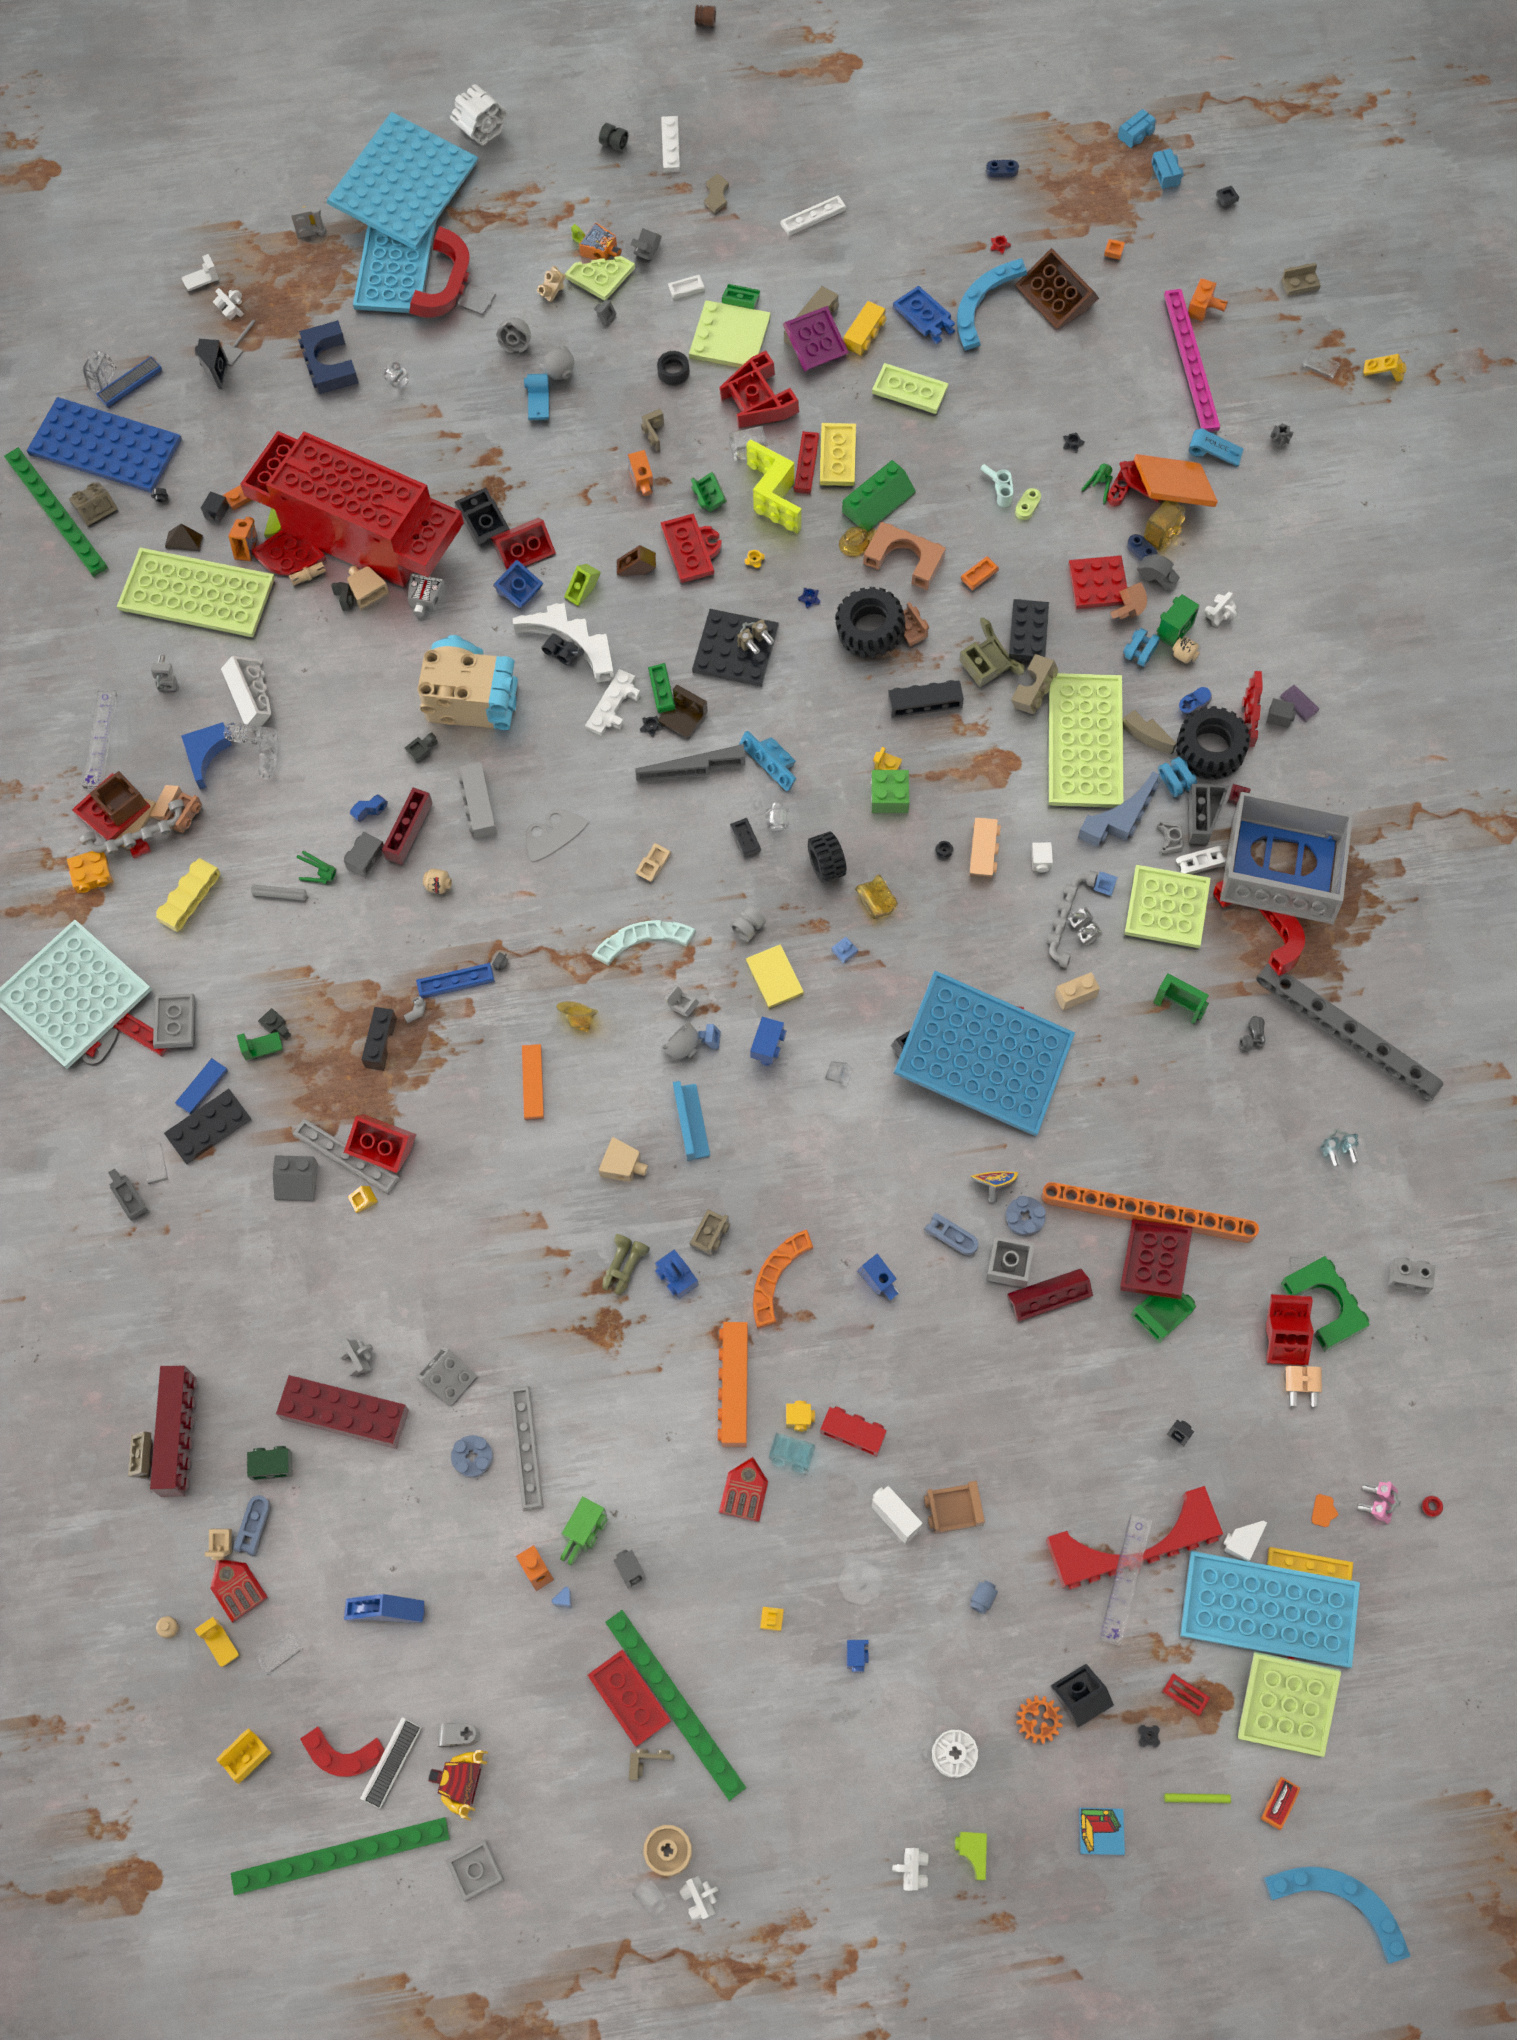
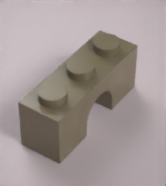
M1036 654L1027 669L1030 677L1036 680L1035 683L1031 686L1018 685L1011 698L1015 709L1033 715L1040 708L1044 695L1048 693L1053 678H1056L1058 674V667L1054 660Z

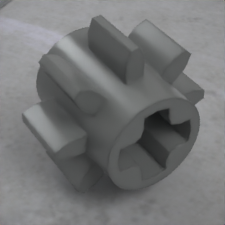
M1282 423L1279 426H1274L1270 437L1274 438L1273 443L1282 446L1285 443H1290L1293 432L1290 431V426Z

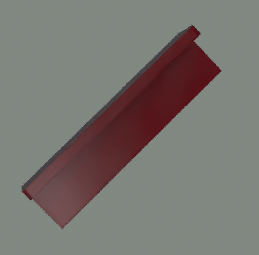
M1077 1269L1010 1292L1007 1295L1013 1304L1015 1317L1019 1322L1091 1297L1093 1292L1089 1277L1082 1269Z

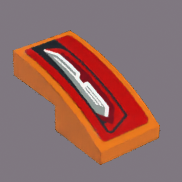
M1280 1777L1271 1798L1266 1804L1261 1819L1281 1830L1301 1788Z

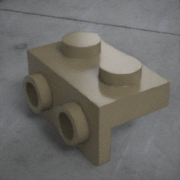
M707 1209L690 1241V1246L712 1255L713 1251H717L721 1245L722 1240L720 1238L722 1234H726L731 1224L729 1223V1216L724 1215L723 1217Z

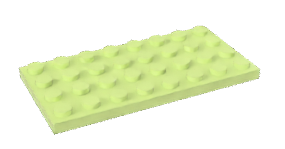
M139 548L117 608L120 611L254 637L275 577L274 574Z
M1058 673L1056 678H1053L1049 689L1048 805L1115 808L1124 803L1122 675Z

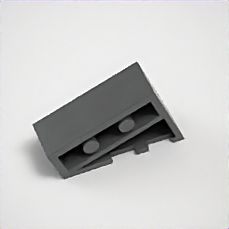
M1192 784L1189 792V844L1208 845L1230 785Z

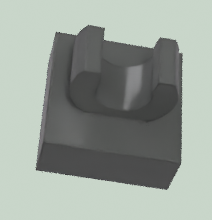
M605 300L602 305L597 304L594 308L598 314L597 317L603 325H608L616 315L611 301Z

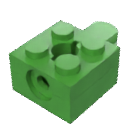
M582 1496L561 1533L565 1541L568 1542L560 1557L561 1561L565 1562L570 1555L567 1564L572 1566L581 1550L587 1552L589 1548L593 1549L598 1540L596 1537L599 1530H603L608 1522L605 1508Z

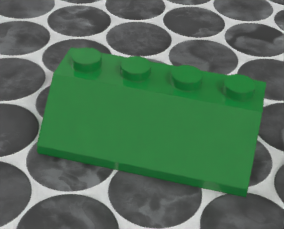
M891 460L843 499L842 513L864 532L868 533L913 496L916 490L905 470Z

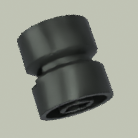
M605 123L599 133V143L607 147L611 146L615 150L623 151L626 147L629 133L625 129L620 127L616 129L615 125Z

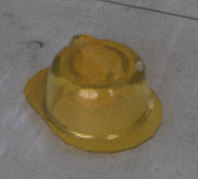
M860 527L849 528L840 538L839 548L841 552L850 557L862 554L869 546L876 530L871 529L867 532L866 529Z
M565 1001L558 1003L556 1006L557 1010L566 1014L568 1024L571 1027L586 1032L590 1030L594 1015L598 1013L596 1009L589 1008L578 1002Z

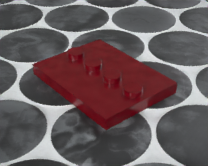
M1132 1219L1120 1291L1181 1299L1193 1227Z

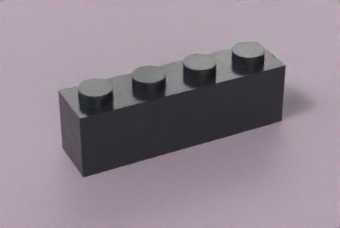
M949 680L943 683H929L922 686L913 685L908 688L888 690L891 718L963 708L964 697L960 680Z

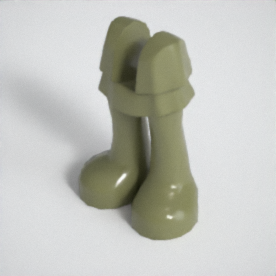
M616 1234L614 1237V1243L617 1246L616 1254L609 1269L606 1270V1276L603 1277L602 1288L608 1291L614 1277L619 1278L615 1294L621 1295L627 1289V1284L631 1281L630 1277L637 1262L641 1257L648 1254L650 1247L638 1241H634L632 1245V1241L629 1238ZM631 1245H632L631 1253H630V1256H629V1258H628V1261H627V1263H626V1265H625L623 1271L621 1272V1271H619V1269H620V1267H621V1265H622V1262H623V1260H624V1258H625L627 1252L629 1251V1249H630V1247H631Z

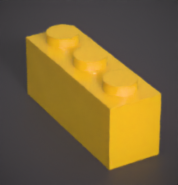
M867 301L843 337L847 350L860 356L865 350H868L871 340L876 338L879 328L884 326L886 322L885 308Z

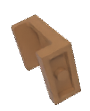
M977 1481L968 1482L967 1485L938 1490L927 1489L924 1503L925 1507L930 1509L931 1516H928V1524L930 1529H934V1534L984 1525L985 1520Z

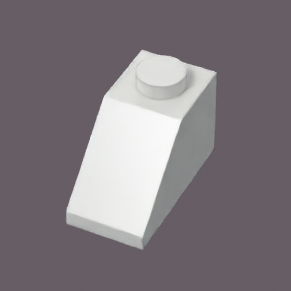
M1260 1521L1235 1529L1232 1534L1228 1533L1223 1542L1226 1545L1224 1552L1239 1560L1250 1561L1267 1522Z

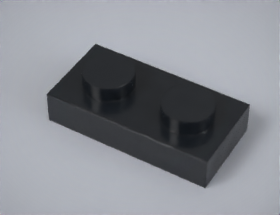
M1177 1419L1166 1435L1184 1447L1194 1431L1187 1422L1183 1420L1180 1422Z

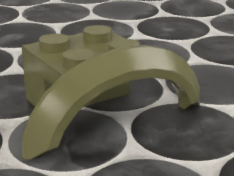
M981 617L980 624L987 640L980 645L974 642L962 650L959 657L961 664L980 688L1008 669L1016 675H1023L1024 665L1009 658V654L996 637L990 621Z

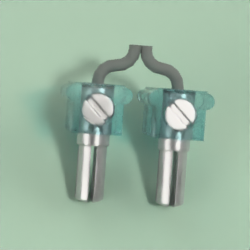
M1339 1128L1334 1129V1133L1330 1134L1328 1139H1325L1320 1146L1324 1156H1331L1334 1167L1340 1166L1337 1155L1339 1146L1342 1147L1343 1153L1350 1152L1353 1164L1360 1162L1356 1151L1359 1145L1357 1140L1358 1134L1356 1133L1349 1135L1347 1132L1340 1131ZM1337 1132L1339 1134H1345L1339 1143L1338 1137L1331 1138L1332 1136H1335Z

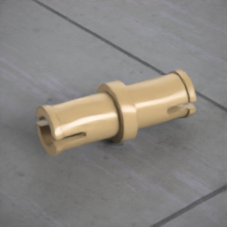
M320 562L309 568L304 567L302 571L289 575V578L293 580L291 582L295 586L303 581L312 580L313 577L325 573L326 570L323 563Z

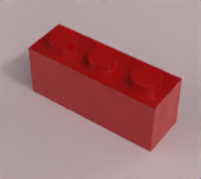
M837 1406L834 1408L829 1407L820 1429V1434L876 1457L887 1433L883 1425L876 1422L868 1423L864 1417L857 1414L853 1416L846 1414V1410Z

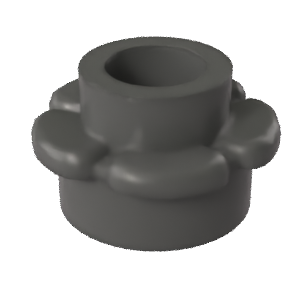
M498 953L492 963L497 970L499 967L502 969L505 967L509 960L506 958L507 954Z

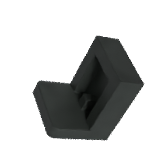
M332 583L333 594L340 596L339 602L342 611H349L350 604H353L354 601L349 583Z

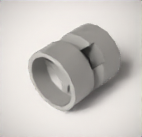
M747 906L742 911L741 917H737L730 927L739 938L748 942L756 934L755 930H759L766 920L757 909Z

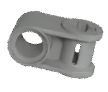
M468 1723L438 1724L437 1747L474 1745L479 1740V1730ZM468 1729L473 1732V1735L469 1736V1740L464 1737V1734L468 1733Z

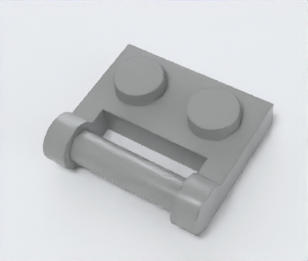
M312 205L290 210L297 238L315 234L320 236L326 234V228L322 223L320 206ZM309 215L314 216L315 226H311Z

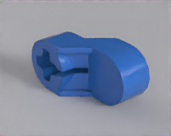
M1200 687L1183 697L1179 702V708L1182 713L1191 715L1193 711L1209 704L1212 700V694L1208 688Z
M377 794L369 801H358L350 810V815L358 822L363 821L368 815H380L387 807L388 801Z

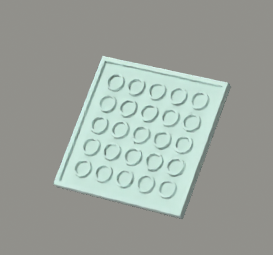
M74 920L0 987V1008L60 1064L68 1069L152 989L81 924Z

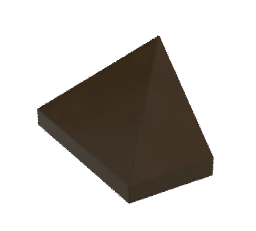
M181 523L168 532L165 548L200 551L203 535Z

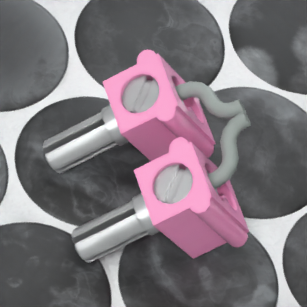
M1390 1481L1387 1483L1379 1482V1485L1364 1483L1363 1490L1377 1493L1384 1501L1382 1503L1374 1501V1505L1359 1503L1358 1510L1371 1512L1378 1520L1389 1524L1395 1507H1400L1401 1501L1397 1499L1398 1489ZM1385 1501H1389L1391 1504H1394L1392 1508Z

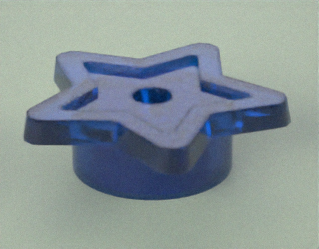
M804 588L803 595L799 596L798 600L805 602L806 608H809L812 604H820V600L817 597L819 590Z

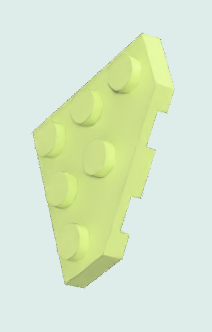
M622 256L606 261L605 258L591 260L592 263L586 264L577 262L565 273V279L605 301L635 269V263Z

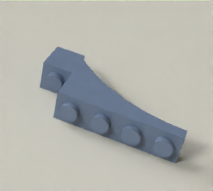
M1152 771L1144 785L1121 805L1098 815H1087L1080 828L1078 838L1097 847L1101 841L1105 842L1108 834L1127 841L1129 835L1133 836L1136 831V822H1140L1145 813L1142 811L1144 806H1149L1152 800L1150 796L1152 791L1156 792L1159 787V774Z

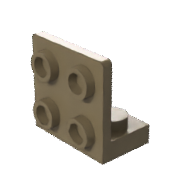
M99 482L89 484L86 489L74 492L71 495L72 497L69 498V501L78 510L87 526L118 509L109 492Z

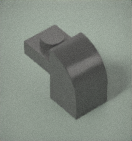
M642 228L639 239H632L631 245L635 247L633 254L647 260L652 259L658 249L662 236Z
M1157 554L1144 556L1136 569L1146 581L1157 579L1166 591H1172L1180 578L1172 569L1174 563L1168 558Z

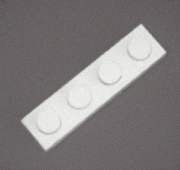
M678 116L662 117L664 172H680Z

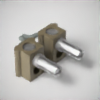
M763 619L756 623H743V628L737 635L738 647H741L744 651L750 648L754 654L759 653L760 650L753 643V637L759 642L765 639L769 645L774 643V640L768 634V627ZM746 626H752V634L750 629H745Z

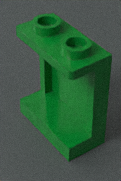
M1167 973L1153 1003L1161 1006L1164 999L1167 998L1195 1013L1191 1023L1195 1024L1197 1019L1201 1021L1209 1005L1206 1001L1209 995Z
M1183 1292L1181 1299L1150 1295L1144 1302L1133 1309L1131 1315L1161 1343L1194 1312L1197 1306L1194 1299Z

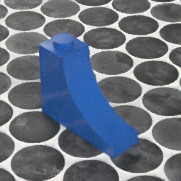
M224 722L181 735L199 789L207 787L206 771L212 759L222 750L232 746L230 739L233 736L230 728L225 727Z
M388 1594L347 1598L344 1620L420 1623L423 1622L425 1601Z

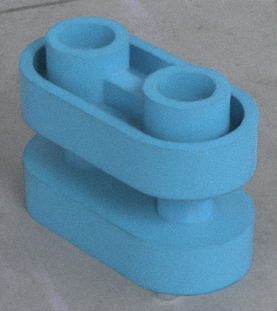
M1140 628V630H1135L1132 636L1133 641L1131 644L1127 643L1123 653L1125 654L1124 658L1130 661L1134 657L1139 658L1137 664L1145 667L1156 650L1161 637L1153 634L1149 638L1147 637L1148 631ZM1144 643L1146 644V647L1144 648L1143 652L1139 651V649Z
M1180 757L1171 760V767L1168 763L1158 766L1159 775L1173 797L1182 795L1183 788L1188 792L1192 784H1197L1196 776L1191 774L1187 762Z

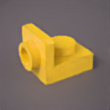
M884 747L881 748L880 752L875 753L873 758L875 770H899L902 763L901 758L885 753L886 748Z

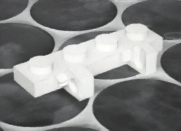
M621 669L618 670L586 723V730L600 736L603 735L606 728L611 726L621 730L624 720L616 716V711L627 697L638 701L641 696L640 690L634 688L633 683L636 680L634 675Z

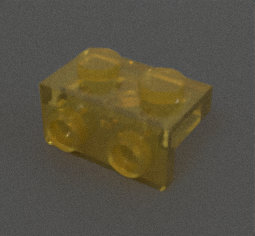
M880 874L876 875L873 881L860 884L855 888V891L873 919L890 915L898 905L895 896Z

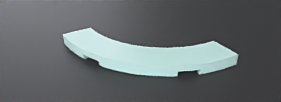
M661 920L635 923L620 929L616 934L604 940L594 951L592 957L609 966L621 952L645 941L666 940L687 947L696 933V929L678 922H662Z

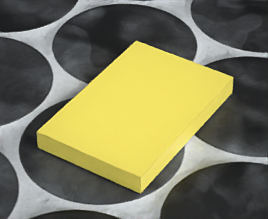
M781 944L746 958L750 971L769 1009L804 995V991Z

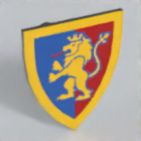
M986 1172L972 1175L970 1178L988 1185L989 1201L997 1202V1191L1009 1188L1010 1184L1018 1178V1172Z

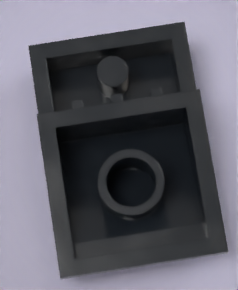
M486 487L455 501V508L462 512L464 524L477 544H481L495 535L510 530Z

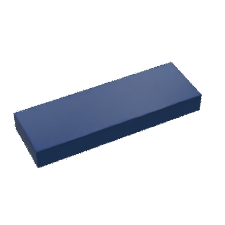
M211 1058L177 1099L175 1104L191 1115L226 1074L228 1069Z

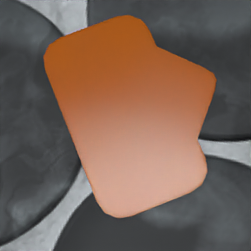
M1322 1494L1316 1495L1312 1514L1313 1524L1328 1527L1330 1521L1338 1516L1332 1497Z

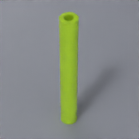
M1164 1793V1801L1177 1803H1231V1795Z

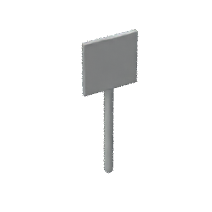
M254 319L233 346L228 343L224 344L223 350L227 356L228 365L232 366L243 352V350L236 348V346L255 323Z

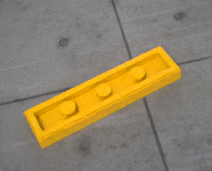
M1274 1547L1268 1548L1266 1565L1352 1581L1353 1562Z

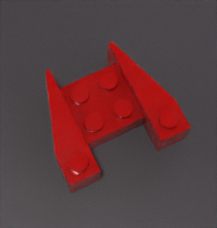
M766 350L751 357L719 387L721 400L732 397L741 410L740 413L736 414L739 428L785 420L799 413V401L791 388L775 395L766 382V379L775 375L774 362Z

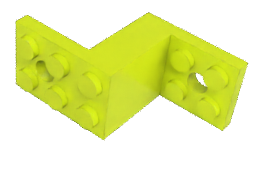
M750 439L746 444L747 465L764 474L753 489L754 510L759 515H764L772 522L779 523L787 530L798 534L801 530L802 508L783 499L794 484V462Z

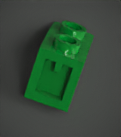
M278 1032L254 1039H247L244 1033L237 1035L241 1054L246 1061L283 1050Z

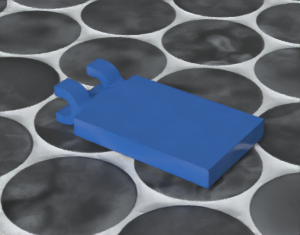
M917 286L893 302V308L924 336L930 334L936 344L942 341V338L939 336L942 334L941 328L944 327V330L949 335L955 332V329L952 328L955 322L951 320V314L920 286Z

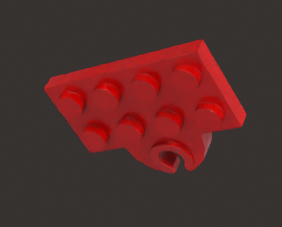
M694 513L660 522L680 583L714 574V568L710 559L720 553L722 540H718L720 534L712 526L699 527ZM712 539L718 540L714 544L709 543V541Z

